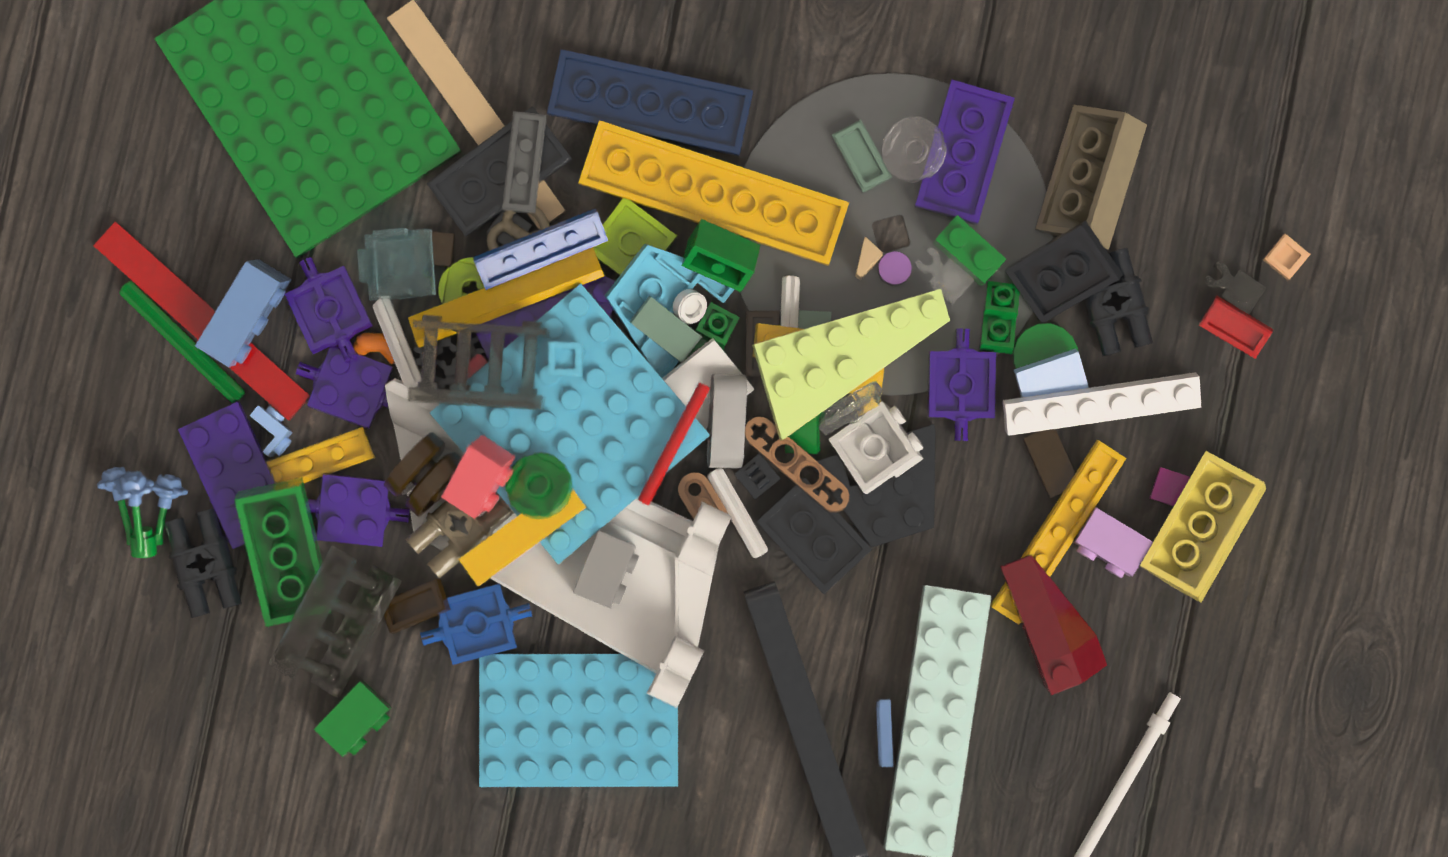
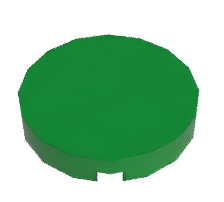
M1051 323L1037 324L1026 329L1016 340L1013 350V365L1017 369L1073 349L1078 351V347L1073 337L1064 328Z
M538 452L528 457L524 456L511 468L513 473L506 483L507 496L511 505L523 516L536 520L550 518L559 513L569 502L573 490L572 476L567 466L554 455Z

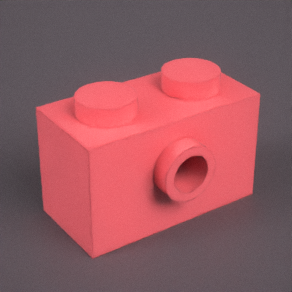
M481 435L468 446L442 498L473 519L477 518L484 510L489 513L499 499V495L496 494L499 486L503 487L513 473V470L509 467L515 456L484 435Z

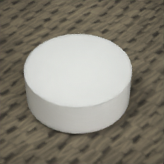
M693 289L683 290L676 296L673 302L674 315L687 324L698 322L704 316L707 309L705 297Z

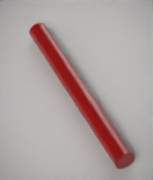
M700 382L696 386L637 501L647 506L650 505L711 389L710 387Z

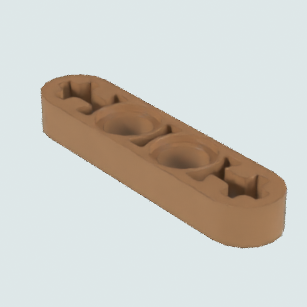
M755 417L748 421L745 426V436L752 447L827 511L836 513L846 508L849 503V492L845 485L789 437L783 440L778 439L772 444L769 452H766L763 448L768 446V443L760 437L754 440L752 438L754 432L751 428L754 425L757 427H761L763 424L766 425L765 432L773 440L775 434L778 435L776 426L764 417ZM780 445H789L794 450V457L790 462L781 463L775 458V451ZM807 466H812L819 472L818 481L812 485H807L800 479L801 470ZM825 477L831 481L826 484V487L833 492L837 491V489L842 491L840 498L843 502L840 505L835 502L829 505L827 503L829 497L823 490L820 491L819 495L813 492L822 485Z

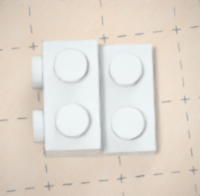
M880 402L829 438L836 452L865 494L870 493L892 476H900L924 459L919 452L924 448L913 432L910 434L906 433L902 427L906 420L895 405L890 408L884 402Z

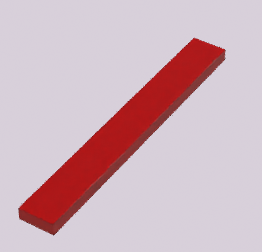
M114 222L93 246L199 340L216 311L122 226ZM250 342L249 346L252 348L242 364L237 362L236 365L229 368L290 421L310 399V395Z

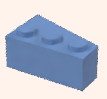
M259 259L246 261L195 347L227 367L234 366L237 362L242 364L251 351L250 342L255 335L259 336L269 320L267 319L273 308L278 306L292 280Z

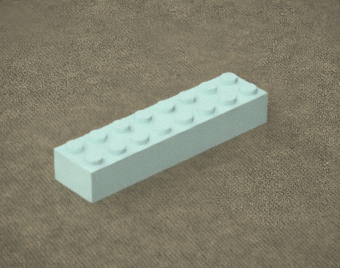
M923 585L883 847L885 850L928 857H952L991 595Z

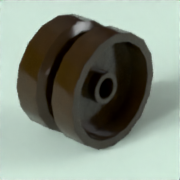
M430 432L422 438L398 463L384 482V487L395 497L405 495L413 488L407 497L406 507L418 517L422 516L442 498L462 459L456 452H451L437 462L444 452L445 442L434 432Z

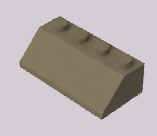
M1073 105L1035 229L1058 237L1086 220L1104 248L1109 249L1147 124L1126 112Z

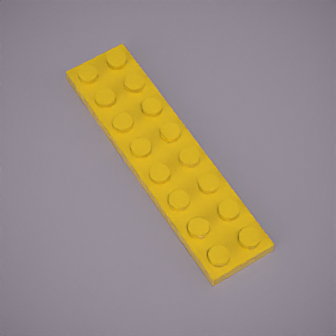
M600 120L579 180L580 185L625 198L696 223L703 219L748 240L829 266L849 202Z

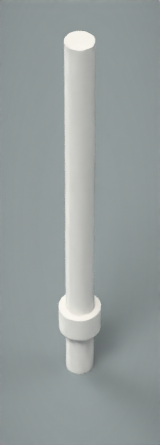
M1169 692L1157 714H1152L1147 723L1149 726L1148 730L1074 857H1090L1161 733L1165 734L1170 725L1168 720L1181 698Z

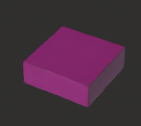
M1159 467L1149 499L1174 507L1190 477Z

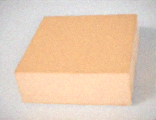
M1284 234L1263 260L1286 280H1290L1310 256V253L1287 234Z

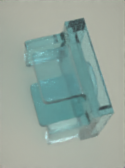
M406 228L376 230L373 231V234L365 235L366 249L357 250L359 281L368 284L370 301L436 295L432 232L430 229L409 230Z

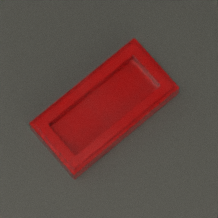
M1219 296L1215 297L1199 322V326L1256 359L1273 333L1271 327Z

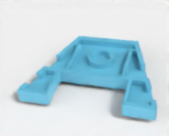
M644 244L605 294V297L644 358L659 376L663 378L673 370L679 361L629 322L645 300L651 296L673 313V302L676 296L683 290L693 289L697 283L722 303L727 300L734 289L683 267L684 257Z

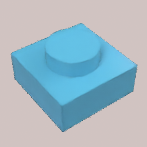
M549 342L548 376H582L583 343Z

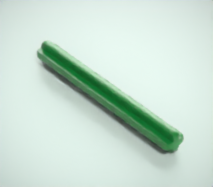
M128 281L122 286L119 294L231 403L238 402L244 396L245 390L208 354L195 347L196 343L134 282Z

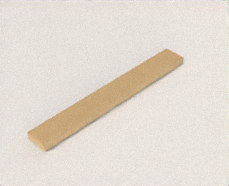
M411 0L387 17L390 24L477 145H480L504 127L502 121L414 0ZM545 181L541 182L538 188L536 206L542 210L550 224L564 214L566 210ZM527 213L536 225V227L540 229L537 220L531 214Z

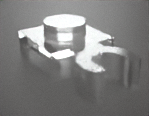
M929 247L926 252L932 256L933 263L926 266L917 260L915 266L919 271L931 273L934 276L928 284L935 290L941 289L943 297L953 305L975 279L951 258L945 265L941 263L939 253L934 248Z

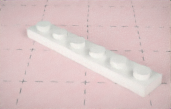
M1196 372L1003 400L1005 432L1007 435L1201 407L1200 379Z

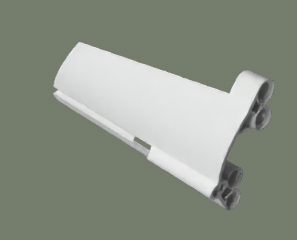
M396 378L385 384L389 412L394 424L401 460L430 432H434L445 442L444 452L437 462L451 452H456L463 458L464 453L430 414L435 407L443 402L442 400L417 388L407 389L404 387L403 382ZM637 497L599 530L636 546L634 553L639 555L633 573L626 572L621 584L627 587L620 604L613 602L611 609L573 593L598 532L559 565L539 542L490 578L655 672L656 676L647 694L677 708L704 650L698 648L719 544L732 516L701 502L694 520L691 521L654 502L647 506L637 501ZM441 498L420 517L410 510L413 531H416L427 521L425 518L428 516L427 513L435 511L446 500ZM484 510L478 517H481L486 511ZM515 513L512 514L493 533L512 521L517 515ZM452 517L451 519L455 526L454 531L460 530L468 535L467 528L464 525L466 521L460 522ZM439 535L430 544L443 550L449 545L447 542L449 539L446 535L443 537Z

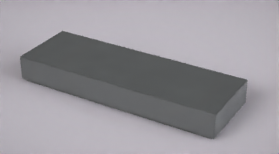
M513 111L502 204L503 211L536 214L547 115Z

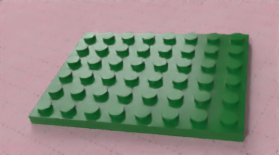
M214 0L154 38L296 258H299L462 153L364 0Z

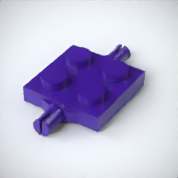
M306 258L310 270L304 260L299 264L307 280L300 287L285 293L286 299L313 354L330 346L338 345L344 361H351L349 354L352 359H355L358 355L350 339L355 334L373 326L345 266L329 273L319 274L313 258Z
M963 328L956 329V348L948 351H929L928 417H945L955 421L954 441H968V421L977 418H995L996 352H979L969 348L970 329Z
M330 346L326 358L319 368L302 362L298 364L299 368L296 370V375L313 380V391L307 404L309 408L369 430L375 415L382 406L389 408L385 384L388 383L393 371V367L359 354H357L358 356L355 359H352L349 354L351 361L345 362L337 346Z
M323 474L322 490L317 500L308 499L310 511L316 513L318 521L317 540L383 547L384 531L389 520L408 523L409 516L400 515H409L410 509L390 507L389 490L384 487L386 480Z

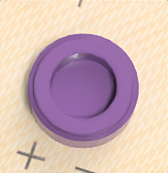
M901 252L887 253L882 257L878 266L881 279L889 285L904 283L909 278L912 269L909 258Z

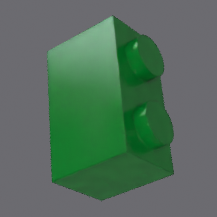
M958 215L933 242L940 251L980 287L1006 261L1003 255Z
M701 219L688 239L682 266L742 292L755 272L761 245Z
M363 680L338 703L314 730L342 757L346 756L349 752L355 756L367 743L364 736L372 728L376 732L379 731L391 718L386 713L392 707Z

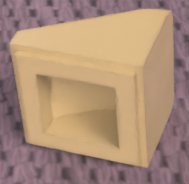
M864 237L855 277L858 280L862 279L883 256V252L867 237Z

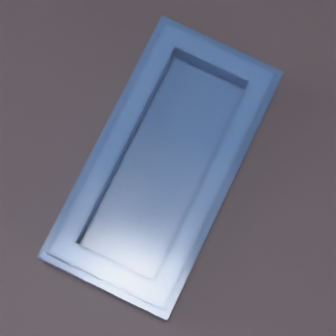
M877 699L878 764L881 767H893L891 700Z

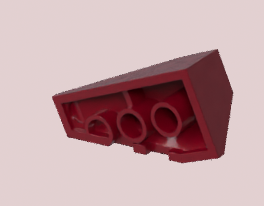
M1031 554L1000 566L1043 684L1051 695L1082 684L1107 666L1097 635Z

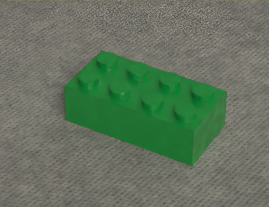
M303 478L237 491L235 503L265 627L331 613L332 599Z

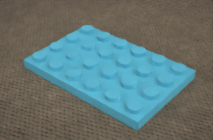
M491 654L480 657L479 787H678V706L676 708L647 694L656 673L623 654Z

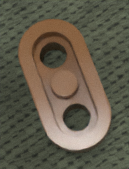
M690 473L681 479L678 486L679 496L693 519L700 508L701 502L728 514L711 483L704 475ZM696 483L701 486V493L699 495L692 496L689 493L688 489L691 484Z

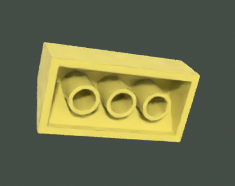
M1205 451L1140 566L1173 588L1201 603L1266 491L1265 483Z

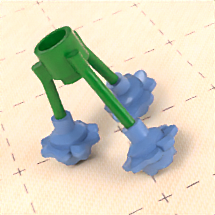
M113 467L102 473V480L97 483L99 489L112 492L114 501L118 502L126 532L127 545H130L131 556L134 558L156 556L157 545L163 544L164 523L167 509L171 508L172 499L188 494V490L182 487L181 479L174 475L165 474L163 476L160 474L157 481L154 482L146 479L139 471L126 472L124 467ZM152 490L159 496L158 507H160L154 533L152 527L142 526L139 505L142 504L141 496L152 492ZM126 498H128V504L132 506L133 529L125 503Z

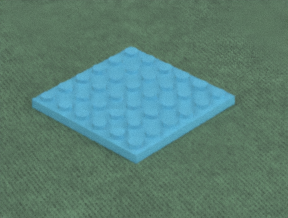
M580 284L435 407L430 414L464 454L471 443L481 435H484L515 456L509 468H512L522 457H528L538 452L554 455L567 466L572 476V487L587 508L540 541V544L559 565L639 497L686 406L583 285ZM549 342L583 343L582 376H548ZM696 418L668 471L710 436ZM506 484L503 487L499 486L496 492L517 516L521 513L509 501Z

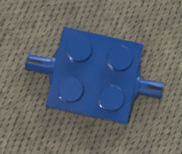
M496 584L448 597L447 600L451 610L439 615V628L420 632L421 638L434 635V637L422 640L424 646L443 640V643L449 650L452 665L517 648L513 633L514 621L533 616L532 611L518 613L531 609L529 603L510 608L504 599L501 584Z

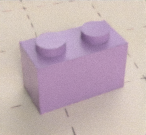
M1094 508L1073 543L1079 546L1077 549L1078 553L1091 561H1094L1096 557L1107 563L1105 569L1119 578H1122L1124 574L1127 576L1134 575L1153 543L1098 508Z

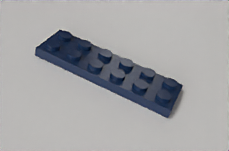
M561 49L547 114L592 125H598L600 120L649 137L740 156L753 90Z

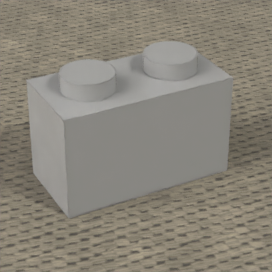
M599 531L573 593L610 609L613 602L620 604L627 587L621 584L626 572L633 573L639 559V555L634 553L636 546Z

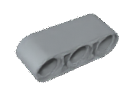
M712 374L710 383L708 433L710 436L707 439L708 468H742L747 378L746 375Z

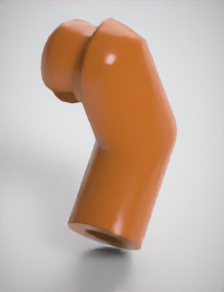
M362 333L356 337L353 348L357 354L365 356L369 352H380L391 365L395 363L383 333Z

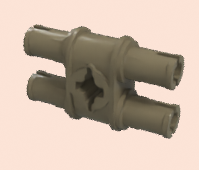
M501 498L489 513L485 512L481 517L473 519L448 501H445L435 511L427 513L428 516L425 517L427 521L405 540L419 554L439 535L442 537L446 535L449 539L447 541L449 545L427 563L432 571L441 578L459 562L462 556L494 534L493 531L514 512ZM452 517L460 522L466 521L464 525L467 528L468 535L460 530L454 531L455 526L451 519Z

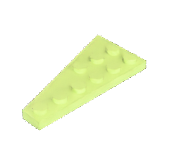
M937 289L753 344L752 347L779 439L783 440L949 322L950 318L942 290Z

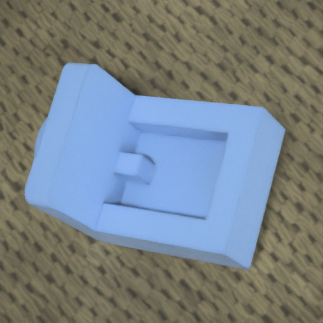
M269 405L265 410L263 407L257 406L250 416L275 436L263 453L269 457H273L275 453L280 456L291 444L292 440L289 439V436L293 432L281 423L285 417Z

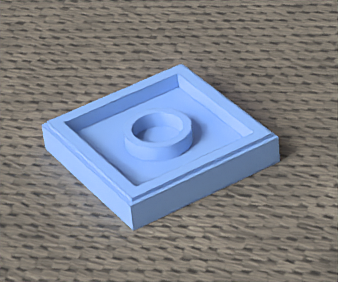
M1077 349L1014 369L1021 397L1089 388Z

